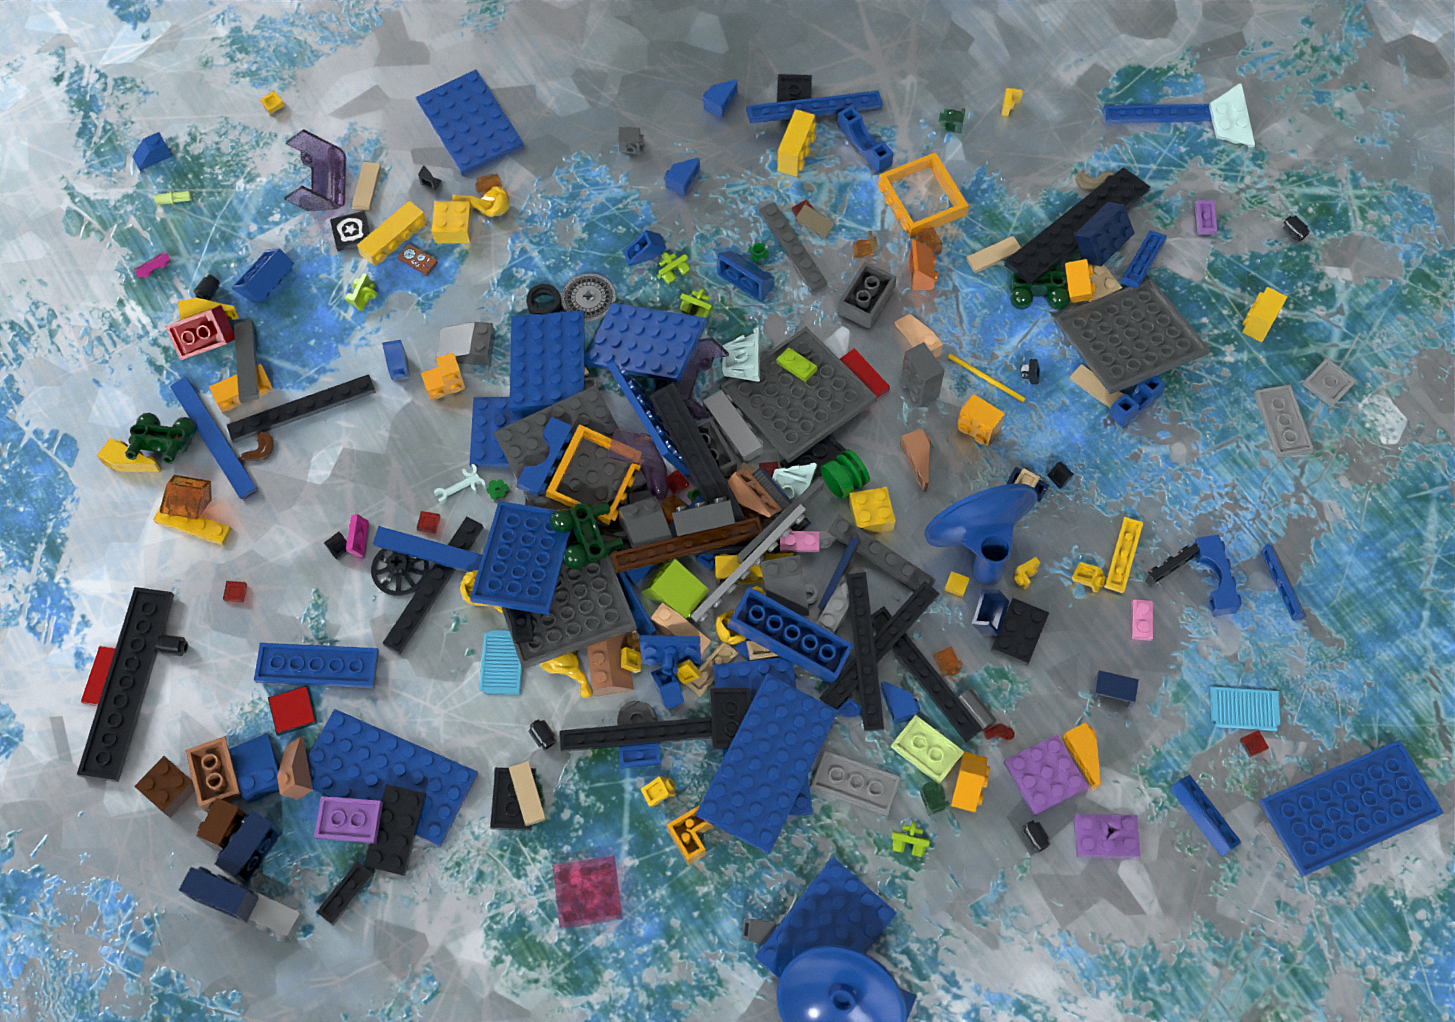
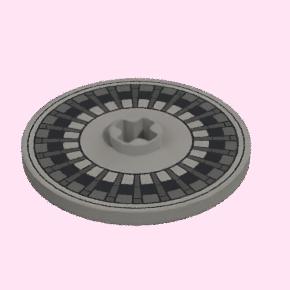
M582 274L574 277L565 285L561 299L566 312L584 310L585 322H594L605 317L611 303L616 302V294L613 285L603 276Z

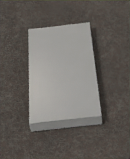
M1291 384L1255 390L1253 395L1276 459L1313 453L1314 447Z
M824 750L811 789L889 816L902 777Z

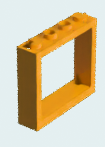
M936 152L879 174L877 183L879 191L884 194L887 205L891 206L894 217L899 219L902 230L907 233L909 238L967 216L969 205ZM930 168L953 207L913 222L890 183Z
M579 424L546 491V496L571 508L580 503L558 493L557 490L583 438L632 460V464L610 507V512L607 515L594 517L609 525L611 520L615 521L619 514V510H617L619 503L623 504L627 497L625 491L628 486H632L636 478L633 476L635 470L639 471L642 466V453Z

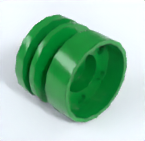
M850 449L836 456V461L830 460L820 467L824 482L840 500H844L849 496V493H853L854 488L860 489L862 485L870 482L866 466L858 455Z

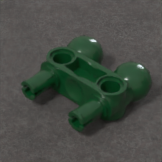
M1059 263L1032 286L1013 273L1011 275L1010 288L1012 292L1010 296L1012 306L1020 310L1027 309L1033 303V296H1046L1047 303L1052 309H1064L1070 302V296L1066 288L1067 276L1061 272V264Z
M150 412L143 413L137 418L136 424L130 428V445L125 452V456L130 460H135L140 450L164 453L162 456L163 462L173 464L177 454H183L189 449L188 442L196 434V424L190 418L181 417L173 423L172 427L160 426V420L155 414Z
M607 502L594 506L579 503L574 508L568 510L558 509L551 515L550 525L553 530L558 533H567L573 528L579 544L571 545L564 551L563 559L567 567L580 569L586 563H597L600 559L606 558L608 553L624 548L621 537L604 542L594 517L610 512ZM576 513L584 514L585 518L577 517ZM590 548H595L598 554H592Z

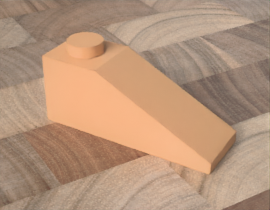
M910 313L894 322L912 347L924 342L935 358L941 355L942 342L931 329Z
M664 603L659 606L651 617L655 628L666 636H700L701 656L711 643L705 635L684 617Z

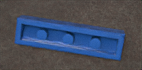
M1269 543L1266 544L1261 554L1292 620L1305 618L1306 614L1275 548Z
M617 573V578L632 613L639 636L657 635L654 624L625 573Z
M1191 775L1179 780L1170 788L1221 856L1242 843Z

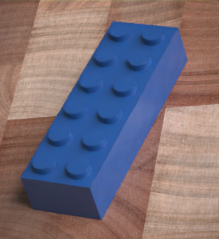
M750 587L743 594L726 626L829 684H832L837 679L853 647V644Z

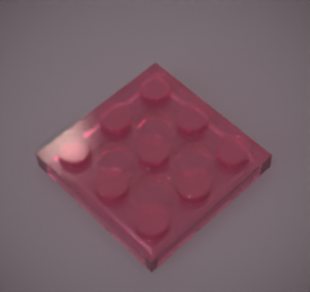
M615 856L552 865L560 929L623 920Z

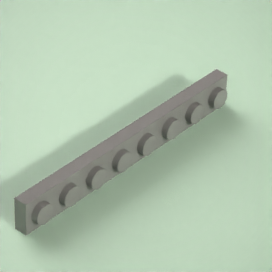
M800 504L690 616L696 624L699 621H705L710 615L708 611L713 606L717 608L724 601L722 597L726 593L731 594L737 588L736 583L740 579L745 580L751 573L750 569L754 565L758 566L765 559L763 555L767 551L772 552L779 545L777 541L781 537L785 539L792 532L791 527L795 523L800 524L804 520L806 508Z

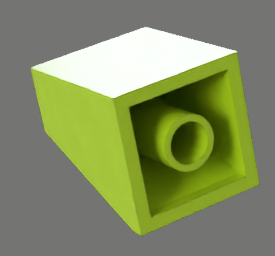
M674 559L664 563L640 592L658 606L664 603L689 620L690 616L695 612L696 606L698 604L702 605L708 598L706 594L710 590L681 563Z

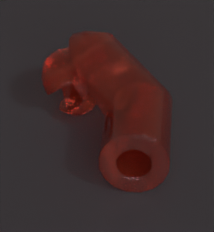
M997 724L983 731L987 740L995 736L1005 740H1012L1015 736L1013 729L1003 724Z

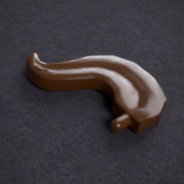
M267 432L254 434V437L258 438V448L253 451L244 452L239 456L243 466L244 461L263 460L271 454L274 443L273 437Z

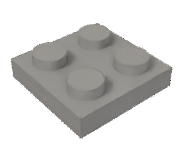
M1326 358L1302 385L1330 407H1333L1354 386L1357 380Z

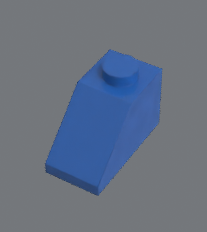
M731 80L712 85L708 92L706 91L703 94L704 109L723 116L738 92V81Z
M160 132L144 138L132 157L141 171L172 157Z
M693 158L673 164L671 169L667 170L664 175L666 188L685 195L700 170V159Z
M645 230L623 252L628 265L633 266L655 259L666 249V245L660 233Z
M401 339L382 342L391 379L400 380L410 377L408 358Z
M662 668L651 672L661 701L666 709L677 707L680 703L684 702L674 673L673 675L664 674Z
M886 681L881 683L880 690L894 725L911 720L915 715L918 716L920 705L910 692Z

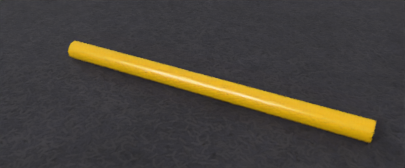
M949 354L948 358L980 378L1022 403L1026 400L1025 397L953 354Z

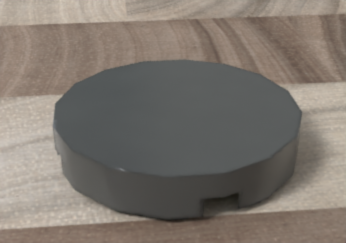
M636 700L626 703L620 709L617 718V725L657 722L655 710L651 705Z

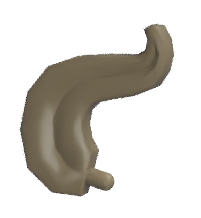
M1081 170V173L1078 172L1075 180L1082 189L1094 191L1109 177L1113 176L1114 173L1112 171H1104L1097 178L1093 179L1084 174V170Z

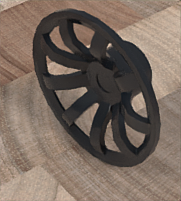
M382 548L374 557L371 566V576L375 585L382 592L393 596H403L415 592L429 573V562L419 558L408 559V555L392 551L393 554L388 558H385L382 555L387 549ZM378 560L387 564L385 568L376 570ZM421 561L424 562V570L411 566ZM389 572L388 577L381 584L376 575H383ZM408 572L422 575V577L415 584ZM404 576L411 588L401 591V577ZM393 577L396 578L395 591L386 588Z

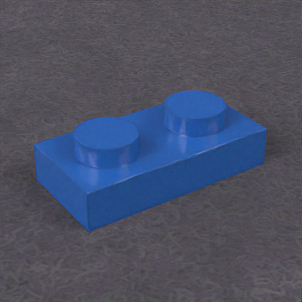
M659 743L619 747L621 769L661 765Z

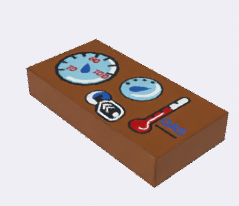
M410 244L398 256L401 262L426 276L438 264L436 259Z

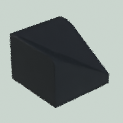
M423 165L418 173L421 185L437 190L441 179L433 177L426 166Z

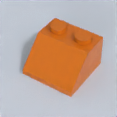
M912 240L909 255L912 290L934 289V283L938 282V273L934 271L936 256H933L930 247L917 240Z

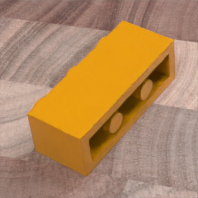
M262 364L257 365L259 396H263L274 389ZM237 374L209 386L221 412L230 411L241 404L238 394Z

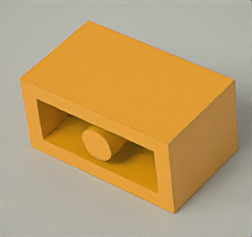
M1087 259L1065 263L1071 302L1076 303L1094 299L1093 293H1096L1095 282H1091V276L1094 275L1093 266L1089 265Z

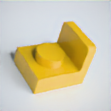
M1006 88L1001 115L1008 116L1010 109L1014 108V103H1021L1023 90Z
M1037 557L1018 566L1015 570L1014 579L1024 590L1030 585L1029 577L1038 572L1040 561Z
M1079 562L1071 577L1073 582L1091 586L1095 593H1098L1100 587H1103L1105 583V576L1101 567Z
M659 776L641 788L649 807H654L669 796L674 797L677 795L675 783L669 777Z

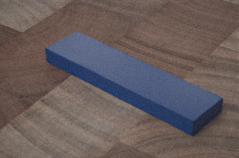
M1149 231L1123 275L1121 284L1139 288L1166 242L1167 235Z

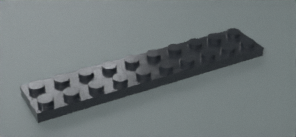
M1124 167L1006 259L1004 266L1032 286L1079 248L1074 234L1107 202L1123 204L1127 209L1149 192L1150 185Z
M134 587L76 774L79 777L119 782L157 655L156 641L159 636L163 635L174 598L172 592Z

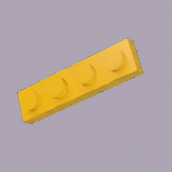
M162 503L153 518V521L157 524L224 546L232 531L230 526Z
M1124 517L1104 588L1124 593L1143 522Z

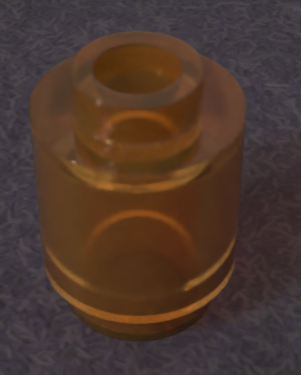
M493 173L477 178V182L474 183L477 193L482 195L486 194L494 186L502 187L499 175Z

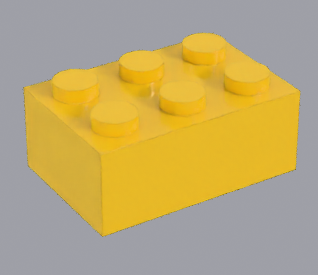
M795 109L778 149L777 171L796 177L799 171H803L805 166L804 159L809 156L811 151L810 145L811 143L814 144L817 135L815 133L817 123L815 122L814 114Z

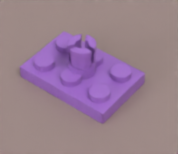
M321 796L314 838L376 844L383 802Z
M1074 815L1076 857L1139 858L1141 856L1137 815Z

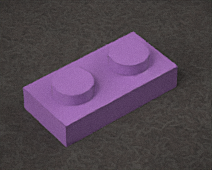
M1196 200L1197 233L1216 235L1215 202Z

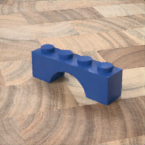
M853 106L838 113L837 127L877 173L892 166L894 153L884 141L879 143L870 136L862 116Z
M551 416L543 431V439L547 443L550 453L541 464L525 466L517 482L518 489L537 498L540 493L544 494L548 486L546 481L549 476L552 477L557 468L554 466L557 459H562L565 453L563 448L566 443H570L574 435L571 433V425Z
M1220 535L1196 538L1193 545L1196 544L1200 549L1196 555L1197 563L1211 568L1218 578V588L1208 598L1213 617L1236 613L1242 605V600L1236 592V580L1230 572L1231 564L1230 560L1226 559L1224 542L1221 541Z

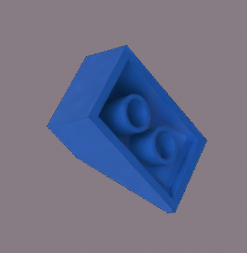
M268 733L229 749L242 798L248 804L280 791L277 779L280 765Z

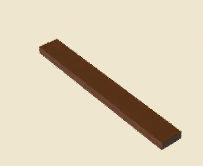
M759 517L735 522L734 524L611 553L610 557L617 574L751 540L763 531V527Z

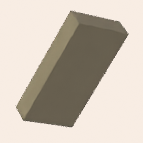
M806 204L795 218V221L823 239L826 238L835 224Z

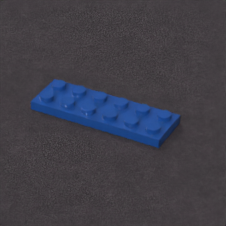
M260 643L254 681L255 683L374 688L379 649Z

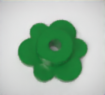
M491 480L487 493L490 494L493 500L499 497L504 498L509 487L507 484H504L503 480Z

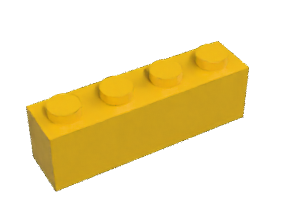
M411 201L405 203L357 244L360 255L374 267L382 263L390 253L396 251L404 241L409 240L412 234L425 225L427 221L424 212Z
M766 552L763 555L765 557L763 561L793 556V553L778 552L777 554H769ZM720 554L715 556L716 585H721L740 566L737 562L738 555ZM760 564L758 566L754 565L750 569V575L745 580L740 579L736 584L763 583Z

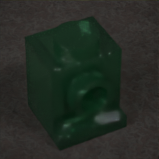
M944 109V112L940 113L938 123H942L941 131L961 133L965 109L961 111Z
M930 781L921 788L919 794L928 816L948 809L950 803L949 801L944 802L946 799L945 793L942 788L938 787L937 783Z

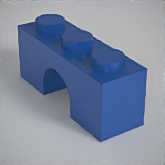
M1157 376L1139 382L1138 387L1130 396L1125 393L1112 404L1109 416L1123 428L1162 396L1166 383Z

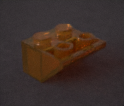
M173 475L166 484L160 513L168 514L169 516L186 517L187 519H198L212 501L211 481Z

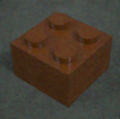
M165 756L134 786L169 818L195 792L193 781Z
M216 798L215 802L208 808V815L205 821L200 823L196 836L206 845L221 851L229 844L231 835L240 829L246 814L239 807Z

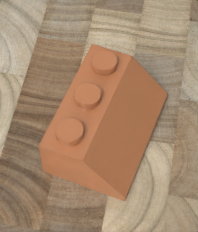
M626 634L587 647L594 697L634 691L631 671L621 668V649L627 647Z
M225 736L185 750L198 805L201 809L207 812L209 806L215 802L216 798L230 803L240 794Z

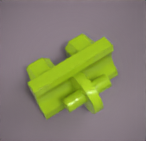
M666 252L663 253V260L659 262V265L661 267L667 266L658 271L659 273L656 275L658 279L662 278L669 285L677 279L672 272L675 269L678 270L681 276L688 273L690 267L686 262L688 260L686 254L672 261L676 258L674 253L670 256Z
M362 274L361 278L354 279L352 284L355 290L353 293H347L345 298L358 311L364 310L369 299L377 297V292L374 290L376 284L368 278L367 274Z
M703 288L699 292L692 291L691 295L696 297V299L683 293L680 297L682 300L680 310L686 314H690L694 306L698 308L695 316L707 318L709 313L713 314L715 309L712 308V305L703 302V300L708 302L710 299L709 296L705 295L706 290Z
M912 820L911 826L904 824L902 826V831H907L909 834L897 831L892 832L893 851L903 853L905 843L908 842L913 844L912 855L923 857L926 847H929L930 841L928 838L914 835V833L920 835L923 833L922 828L916 827V821Z

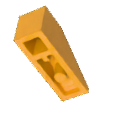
M1085 722L1065 732L1062 740L1089 785L1095 791L1101 785L1097 739L1094 729Z

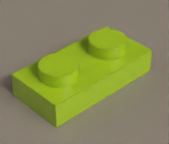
M789 347L777 358V364L804 382L817 371L815 364Z

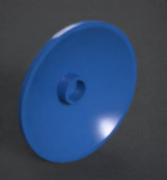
M1007 484L970 495L949 506L932 519L924 531L925 539L928 544L935 547H968L976 554L972 567V574L975 580L983 585H994L1001 580L1011 553L1013 528L1034 507L1038 498L1037 493L1032 486L1027 484Z
M821 945L798 954L784 969L777 988V1005L783 1022H907L917 995L900 988L892 974L879 961L862 951L841 945Z

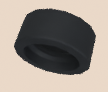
M539 284L530 289L527 294L526 302L530 314L560 312L562 305L561 296L554 286ZM541 295L552 296L555 300L554 304L547 309L536 308L533 302Z

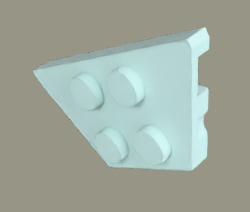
M1238 84L1210 103L1209 109L1214 132L1218 139L1228 140L1235 144L1239 142L1248 145V148H1254L1255 142L1242 84Z
M759 328L753 329L754 333L747 337L742 335L736 338V340L723 345L722 371L724 376L760 381Z
M810 463L811 465L792 466L787 469H775L772 480L793 502L811 485L817 468L816 463Z

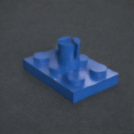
M640 635L641 664L650 666L662 665V672L667 675L676 674L678 672L677 665L689 659L694 665H701L700 636Z

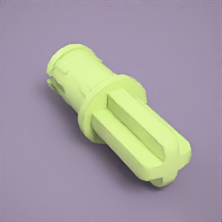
M170 191V193L154 194V201L157 206L163 204L175 205V202L191 200V193L189 191L176 193Z

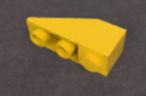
M200 298L178 301L180 320L219 305L222 306L228 321L239 318V315L234 306Z
M109 438L96 455L104 465L117 472H161L160 467L157 465L158 461L151 456L145 457L141 451L135 460L128 459L125 456L128 445L119 439L115 441Z

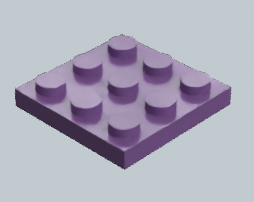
M1058 734L1003 762L1034 816L1089 788Z

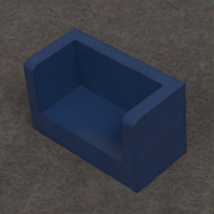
M982 589L972 625L982 635H1000L1009 605V600L1000 590Z
M1099 670L1095 677L1092 699H1096L1098 695L1127 701L1128 707L1132 708L1136 701L1139 679Z

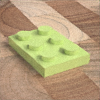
M917 715L913 717L891 745L893 750L939 785L964 753L963 750Z

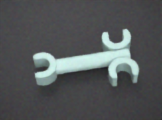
M474 464L471 465L473 469L471 473L462 469L466 479L447 489H435V496L443 494V497L438 499L440 504H444L448 500V496L471 485L474 493H477V484H481L484 489L486 488L485 481L479 478Z

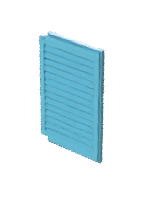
M490 630L489 633L485 632L483 636L479 691L483 690L484 694L520 695L522 666L510 631Z
M1210 686L1211 721L1215 722V727L1278 731L1277 726H1281L1279 691Z

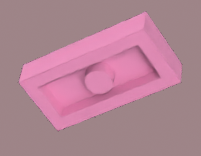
M792 531L785 539L783 537L780 538V552H819V531Z
M1132 600L1131 639L1149 641L1153 639V601Z

